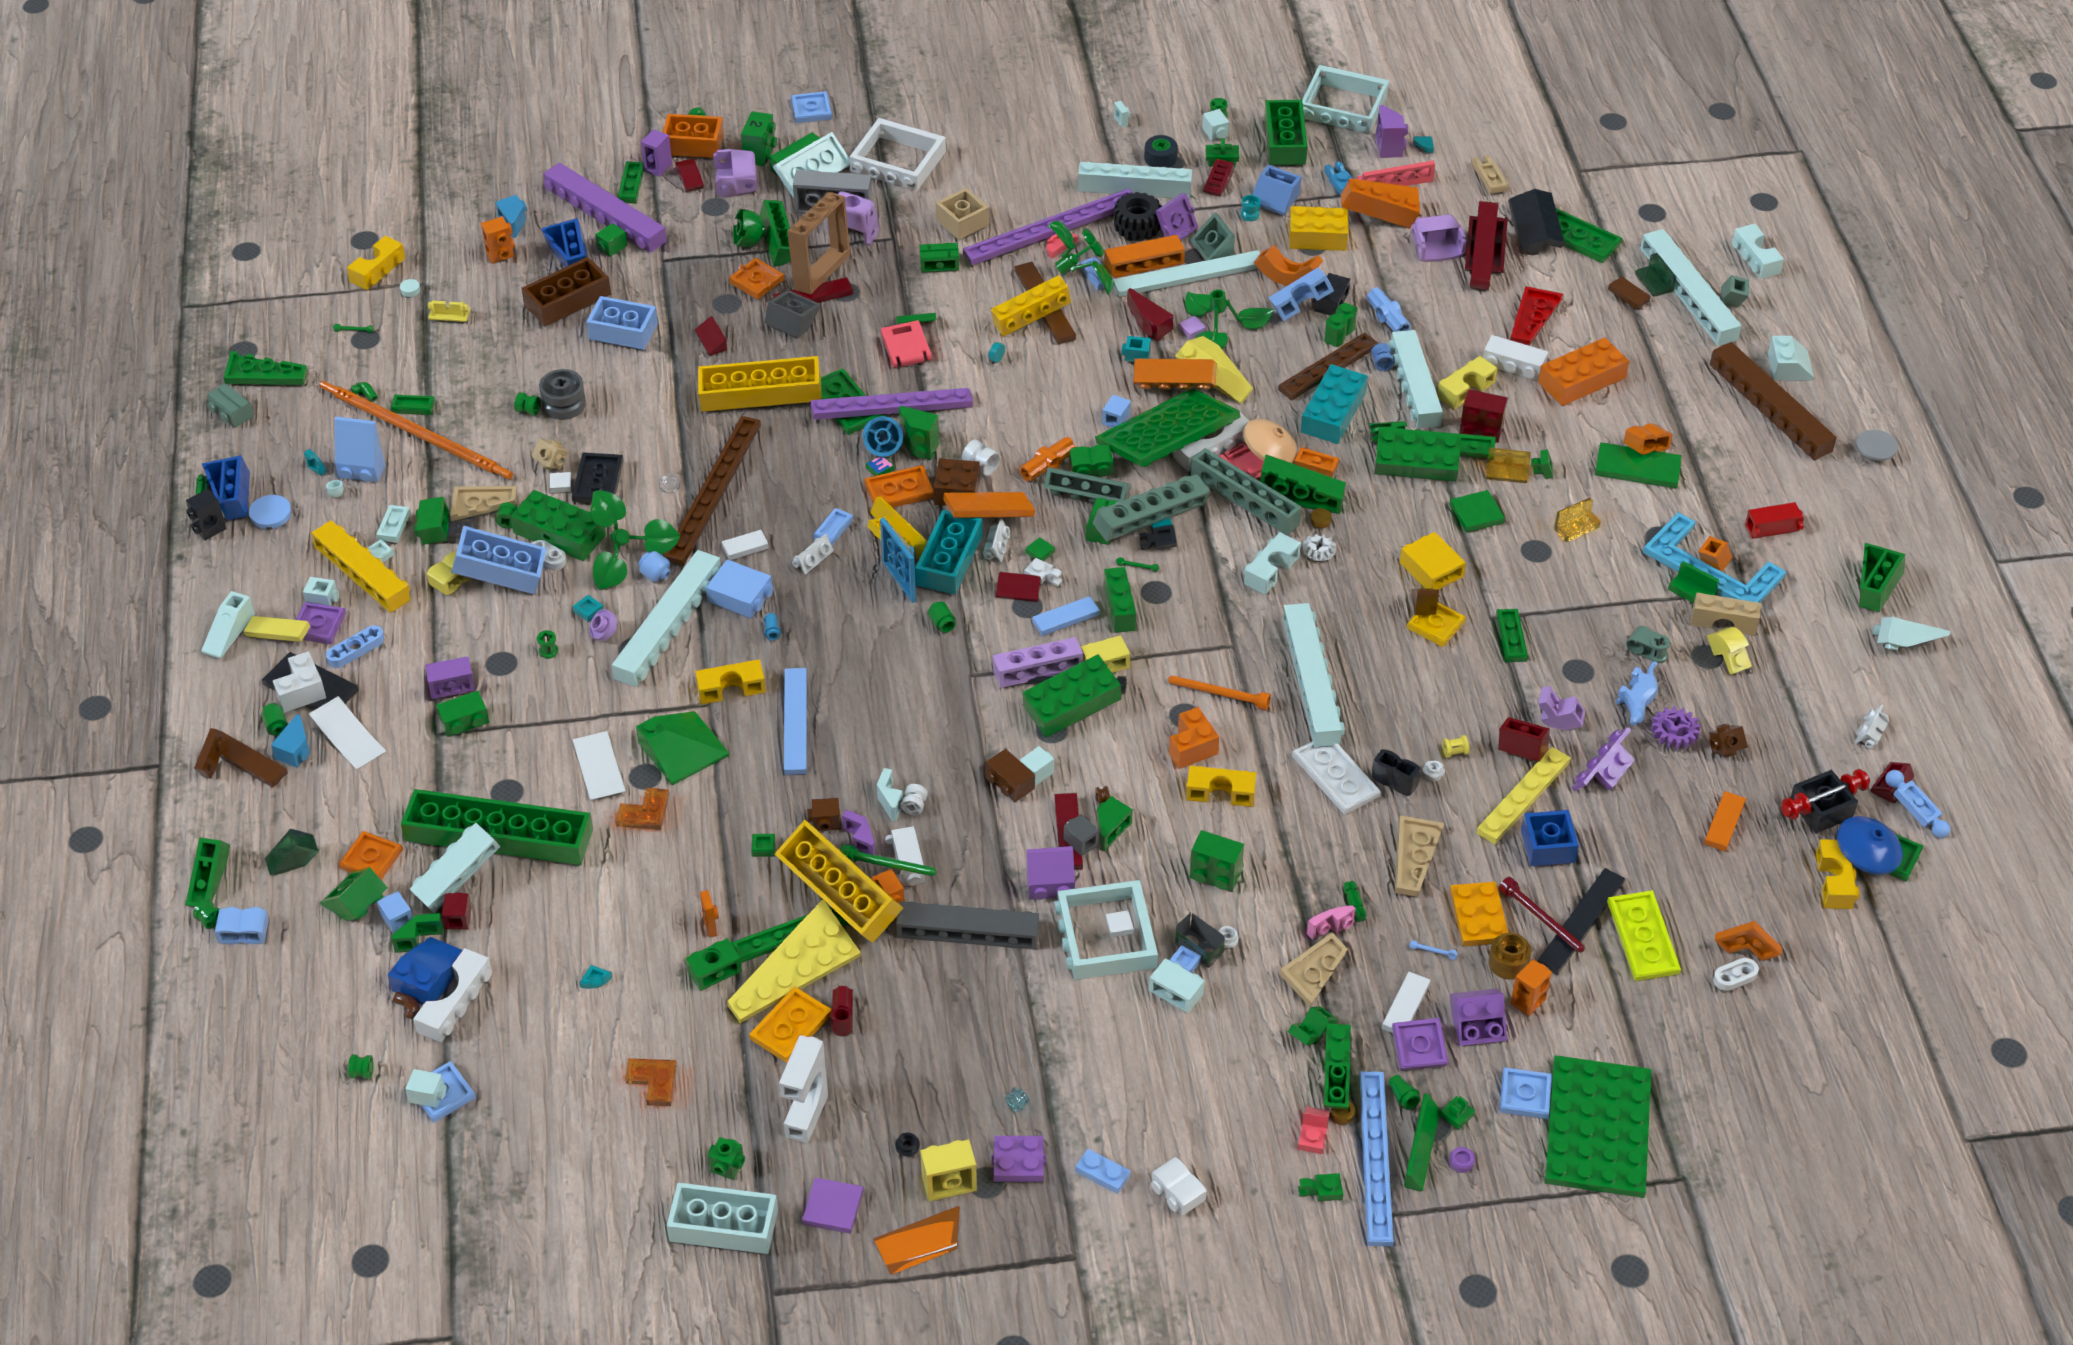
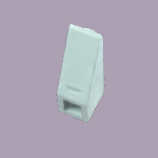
M233 591L229 593L218 609L202 648V653L219 659L223 657L249 623L252 616L255 615L249 596Z

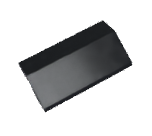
M1532 189L1509 198L1508 204L1520 251L1538 255L1544 244L1562 248L1565 242L1552 193Z

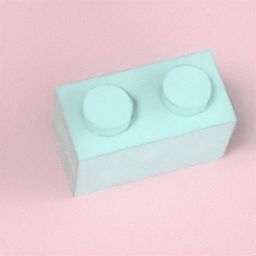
M1166 958L1149 977L1150 992L1186 1013H1189L1204 995L1205 980L1199 975L1192 974L1183 969L1178 963L1171 962Z

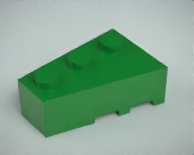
M1865 543L1859 607L1876 612L1881 611L1904 574L1906 554Z

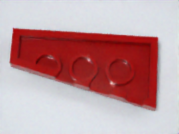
M1525 286L1510 340L1530 346L1563 300L1564 294Z

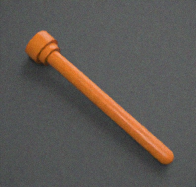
M1171 675L1168 677L1170 684L1254 703V706H1258V709L1266 711L1271 700V694L1266 692L1255 695Z

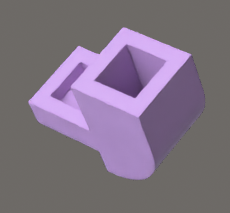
M1550 686L1542 687L1538 704L1540 709L1543 710L1541 721L1551 728L1562 730L1583 727L1585 709L1576 696L1559 700Z

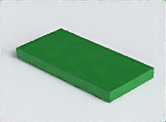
M1556 208L1565 242L1563 246L1600 263H1604L1622 243L1623 238Z
M843 368L821 377L822 399L866 396ZM883 415L834 419L850 435L864 429L870 420Z
M1600 442L1595 475L1677 489L1682 455L1658 451L1641 454L1628 446Z

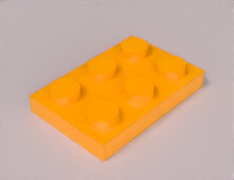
M1496 882L1450 885V895L1463 947L1492 944L1497 936L1509 933Z
M794 986L749 1034V1038L757 1045L788 1063L799 1036L812 1037L831 1017L832 1009Z

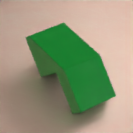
M440 913L415 915L392 934L391 940L395 953L409 952L419 945V936L443 935Z
M1321 1006L1311 1007L1303 1022L1292 1024L1288 1033L1305 1045H1314L1326 1035L1327 1023L1337 1024L1339 1019Z

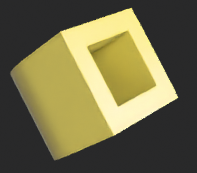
M1729 627L1707 635L1713 655L1723 654L1729 674L1752 667L1745 648L1749 644L1740 630L1735 627Z

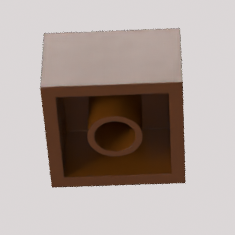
M939 458L934 483V505L947 506L943 500L944 493L978 492L980 461Z

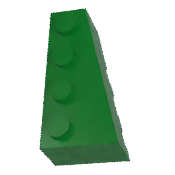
M1265 455L1260 482L1302 508L1313 510L1323 508L1330 513H1341L1346 482L1273 456Z

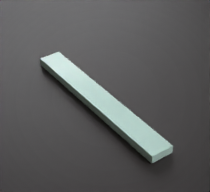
M1256 250L1113 279L1114 288L1118 297L1127 295L1129 288L1141 293L1258 269L1253 262L1259 256L1260 251Z

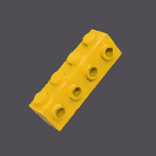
M1060 275L991 308L995 327L1004 337L1070 304L1069 288Z

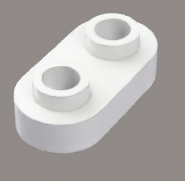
M537 540L531 543L547 548L543 565L547 568L559 570L566 565V554L563 550L544 540Z
M1741 958L1719 967L1715 971L1713 982L1717 988L1730 991L1754 981L1759 967L1752 959Z

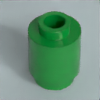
M940 601L930 606L928 616L935 627L943 633L952 631L956 626V618L947 604Z
M270 703L263 707L261 716L267 733L279 736L288 725L283 708L276 703Z

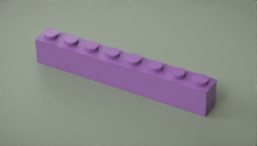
M559 162L543 173L544 186L548 191L571 203L574 207L595 218L601 224L606 226L611 223L615 224L625 231L627 240L637 244L640 248L651 253L667 242L664 226Z

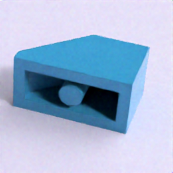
M513 195L496 201L495 204L498 217L503 216L505 222L510 223L513 231L511 235L515 238L526 221L525 211H527V207L523 200L521 201L517 195Z
M298 714L271 744L276 760L296 768L308 758L310 753L302 719Z

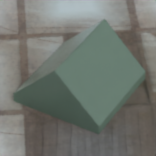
M1214 212L1190 239L1205 261L1234 255L1235 236L1218 213Z

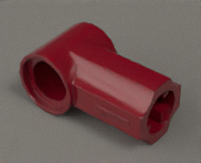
M838 986L832 992L831 1025L833 1033L838 1036H847L853 1030V989L847 986Z

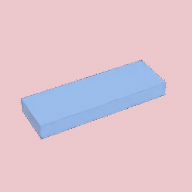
M1089 596L1033 616L1032 622L1041 636L1099 616V609Z

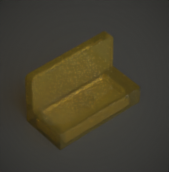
M1489 448L1486 479L1527 483L1531 452Z
M1590 497L1557 512L1554 530L1565 542L1600 527L1601 521L1591 511L1593 500Z

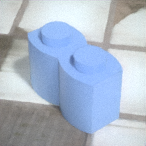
M236 907L220 909L215 929L217 942L223 944H237L241 942L245 944L265 943L269 922L267 911L259 907L244 910Z

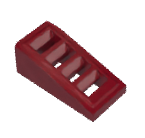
M1217 159L1206 181L1203 192L1221 197L1233 175L1234 164Z

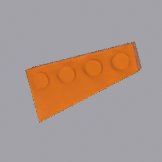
M1350 178L1341 193V207L1411 228V225L1420 214L1418 187Z

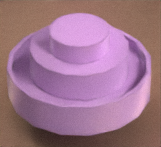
M606 609L597 612L591 620L590 635L598 641H605L610 638L617 629L616 615Z

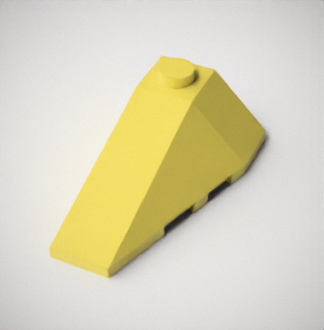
M1204 336L1187 341L1175 355L1176 359H1213L1217 363L1216 387L1213 388L1240 404L1243 403L1253 390V387L1220 346Z

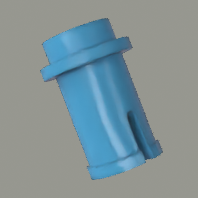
M774 613L766 614L764 618L766 628L764 635L771 641L777 640L781 635V629L778 627V617Z

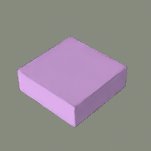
M1196 316L1179 323V329L1189 339L1206 331V326Z

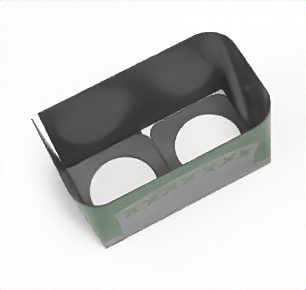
M1190 912L1176 926L1175 944L1179 947L1182 945L1201 955V963L1209 968L1224 954L1225 937L1192 913L1191 917ZM1186 936L1196 937L1199 941L1198 945L1186 938ZM1210 948L1214 951L1206 952L1203 949Z

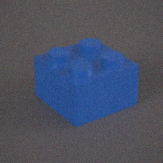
M1569 810L1524 813L1521 834L1530 866L1575 863L1579 845Z

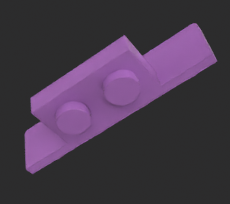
M1629 727L1621 731L1617 729L1608 737L1610 741L1598 749V756L1593 757L1586 764L1588 768L1575 777L1574 780L1576 782L1571 787L1574 791L1586 786L1593 776L1607 790L1614 787L1635 760L1620 744L1631 731Z

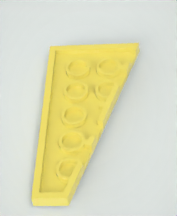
M822 899L728 1000L727 1005L739 1023H742L781 1001L794 986L800 990L857 959L860 957L861 952Z

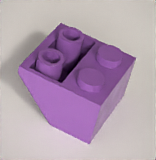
M1498 989L1450 993L1452 1020L1460 1046L1507 1041L1504 995Z

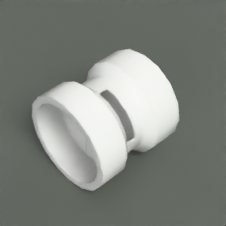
M910 784L906 787V797L902 799L901 809L907 814L919 815L923 811V802L927 799L928 791L922 785Z

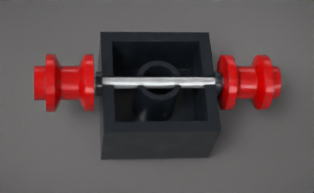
M1831 769L1794 785L1791 797L1785 798L1782 801V813L1791 820L1797 819L1800 814L1816 834L1854 816L1858 800L1854 795L1857 793V789L1865 791L1869 788L1870 777L1863 770L1856 769L1853 771L1852 776L1844 774L1839 779Z

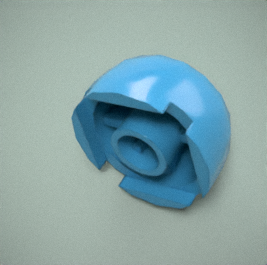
M886 416L870 420L864 427L862 435L867 450L873 455L880 457L895 454L901 448L904 439L900 424L893 418Z

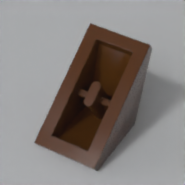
M1433 588L1411 589L1414 614L1436 615L1439 590Z

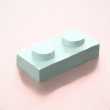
M389 505L376 534L377 539L398 543L410 516V508Z

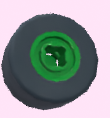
M1156 135L1150 137L1145 142L1144 159L1150 167L1170 168L1177 162L1178 145L1172 137Z

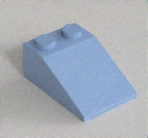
M335 417V465L338 478L378 482L384 470L385 461L376 422Z

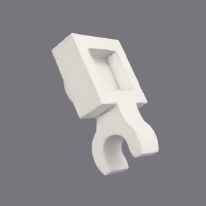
M1037 558L1024 570V574L1040 576L1041 584L1048 581L1054 586H1059L1062 582V579L1058 578L1062 571L1056 568L1053 569V565Z

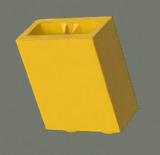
M1436 532L1425 535L1419 540L1406 544L1401 548L1399 563L1424 588L1439 590L1464 577L1466 562Z

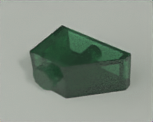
M290 828L265 857L269 874L275 876L306 866L318 852L313 834Z

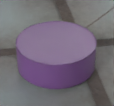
M1455 1148L1450 1155V1166L1460 1173L1469 1172L1474 1167L1475 1155L1468 1148Z

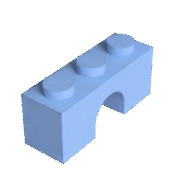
M1318 267L1268 298L1276 313L1285 321L1300 312L1298 306L1305 299L1315 298L1318 301L1334 290L1327 276Z

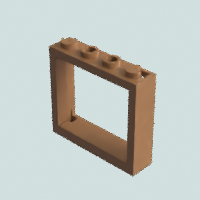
M828 192L788 230L794 290L812 294L851 255L845 196ZM828 217L831 247L810 267L807 236Z

